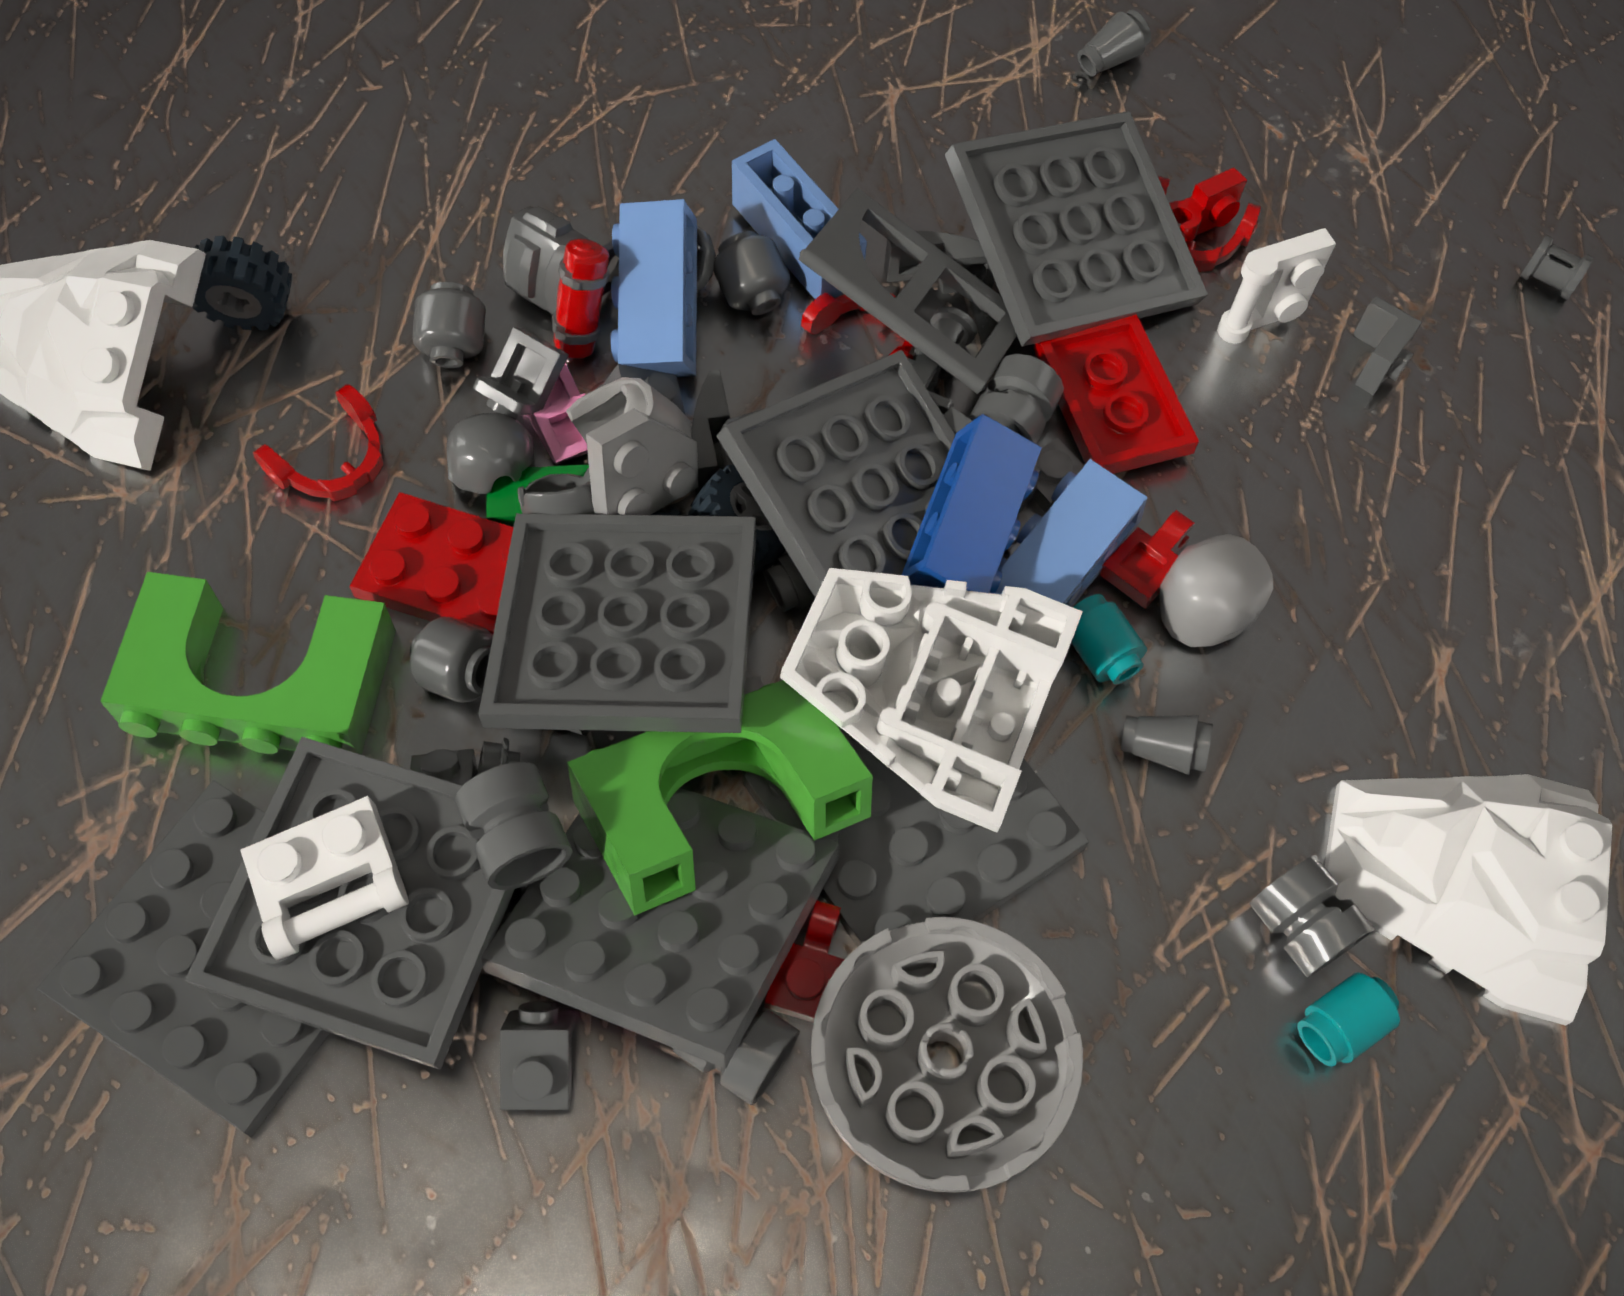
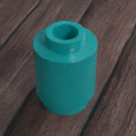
M1095 594L1080 601L1073 607L1083 612L1071 644L1098 682L1111 680L1113 684L1117 685L1129 680L1143 668L1144 663L1141 659L1146 654L1147 647L1115 602H1107L1102 594Z
M1355 972L1305 1009V1018L1299 1021L1297 1025L1298 1032L1308 1050L1323 1064L1333 1067L1340 1061L1351 1063L1399 1026V1000L1392 988L1382 979Z

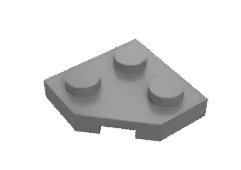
M633 408L586 434L591 495L595 515H651L698 488L697 441L684 432L670 425L666 426L641 411Z

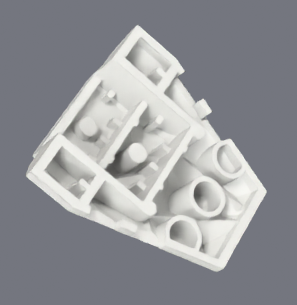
M145 240L0 265V394L25 409L94 458L151 471L164 416L137 407L163 302L193 307L206 253L195 248Z
M829 568L784 663L780 678L870 751L883 764L899 775L935 807L997 833L1022 772L1019 769L1049 690L1064 662L1083 611L1026 588L1005 586L1002 594L966 591L967 582L947 580L944 588L910 585L909 577L904 575Z
M1529 774L1341 780L1335 790L1325 859L1326 869L1339 883L1335 894L1339 900L1352 899L1374 926L1376 932L1391 941L1395 937L1400 936L1431 955L1427 963L1447 974L1454 969L1485 988L1483 997L1497 1006L1565 1026L1573 1022L1587 989L1588 964L1600 957L1606 937L1612 823L1608 818L1598 814L1599 804L1590 791Z

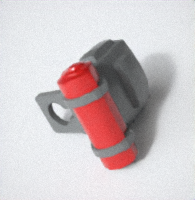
M529 206L512 216L503 250L505 285L527 301L552 314L555 347L569 354L568 358H584L590 356L595 350L596 340L601 332L599 316L602 297L611 291L613 277L619 276V257L615 268L610 274L608 266L615 256L612 241L602 246L575 231L571 223L563 217H559L539 206L534 208Z

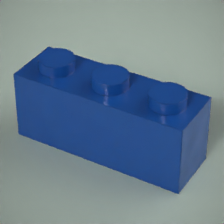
M981 414L955 434L902 575L909 577L910 585L944 588L946 581L952 580L967 582L966 591L996 593L1002 579V572L998 570L1004 551L1012 545L1020 530L1021 523L1016 519L1022 501L1030 495L1038 480V471L1034 470L1042 447L984 414Z

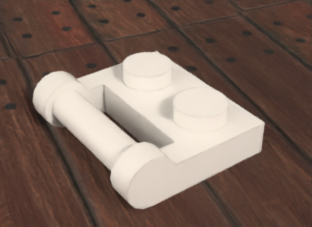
M1326 228L1248 253L1241 268L1243 280L1232 307L1224 312L1218 324V334L1224 341L1233 344L1241 343L1246 340L1250 330L1277 321L1286 323L1304 313L1336 245Z
M368 796L240 850L262 918L263 937L270 953L277 961L298 953L299 944L382 908H385L390 913L409 904L408 896L376 804ZM373 873V883L290 918L288 908L366 874Z

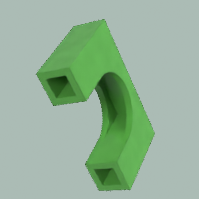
M154 572L146 573L100 701L119 723L120 729L129 734L145 738L155 737L157 732L176 734L189 742L205 746L216 745L218 740L241 743L247 749L264 754L277 753L279 748L296 750L301 737H305L362 755L396 633L385 603L325 595L308 652L302 664L293 675L268 691L248 696H231L215 692L206 687L204 683L206 659L223 611V606L206 579Z
M784 680L764 685L760 689L744 695L741 733L646 731L608 747L595 749L584 756L567 762L574 804L634 916L696 890L693 850L668 809L667 804L682 785L699 775L717 770H742L766 778L782 791L814 841L871 817L872 774L838 726Z

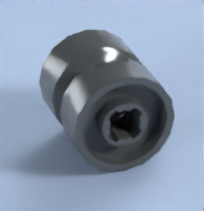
M1023 354L1006 356L997 366L988 382L986 392L980 396L969 419L973 421L981 414H984L1037 444L1044 431L1045 422L1051 418L1062 398L1064 391L1062 379L1052 367L1040 359Z
M511 762L493 767L466 782L456 793L455 803L463 823L469 831L471 838L479 839L476 843L475 853L487 884L492 889L506 890L534 883L561 868L570 859L573 852L556 813L547 812L549 810L547 804L549 794L538 768L532 763Z
M1316 855L1307 858L1263 889L1249 903L1271 933H1284L1287 936L1284 949L1307 978L1332 963L1375 930L1374 926L1352 899L1339 900L1335 894L1339 883Z
M770 1010L755 1014L726 1069L673 1048V1052L703 1073L714 1069L720 1071V1085L752 1106L761 1098L780 1071L799 1037L800 1030Z

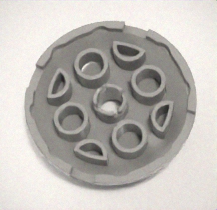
M951 917L926 918L925 922L905 925L890 931L887 928L875 934L851 952L836 969L827 983L815 1014L811 1037L812 1072L819 1099L828 1119L839 1136L855 1154L880 1173L900 1183L934 1192L955 1193L984 1189L1009 1180L1034 1164L1053 1145L1070 1119L1078 1098L1083 1070V1047L1081 1034L1077 1033L1072 1013L1064 998L1066 992L1050 968L1023 943L1007 933L976 921ZM938 1041L952 1044L957 1048L961 1056V1065L953 1069L941 1068L939 1070L935 1068V1064L928 1056L927 1047Z

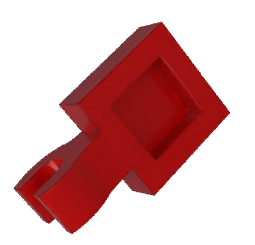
M1233 167L1195 184L1191 197L1169 203L1177 223L1181 224L1180 230L1186 243L1191 242L1196 235L1211 228L1226 225L1236 216L1240 208L1239 201L1247 179L1237 169Z
M1175 510L1153 536L1137 527L1102 565L1100 576L1146 609L1160 594V585L1177 559V553L1189 541L1190 537L1186 534L1194 527L1195 522L1178 510Z
M816 900L804 944L801 946L793 943L767 992L764 1002L765 1008L814 1023L817 1007L827 983L836 969L845 960L829 954L840 920L841 907Z

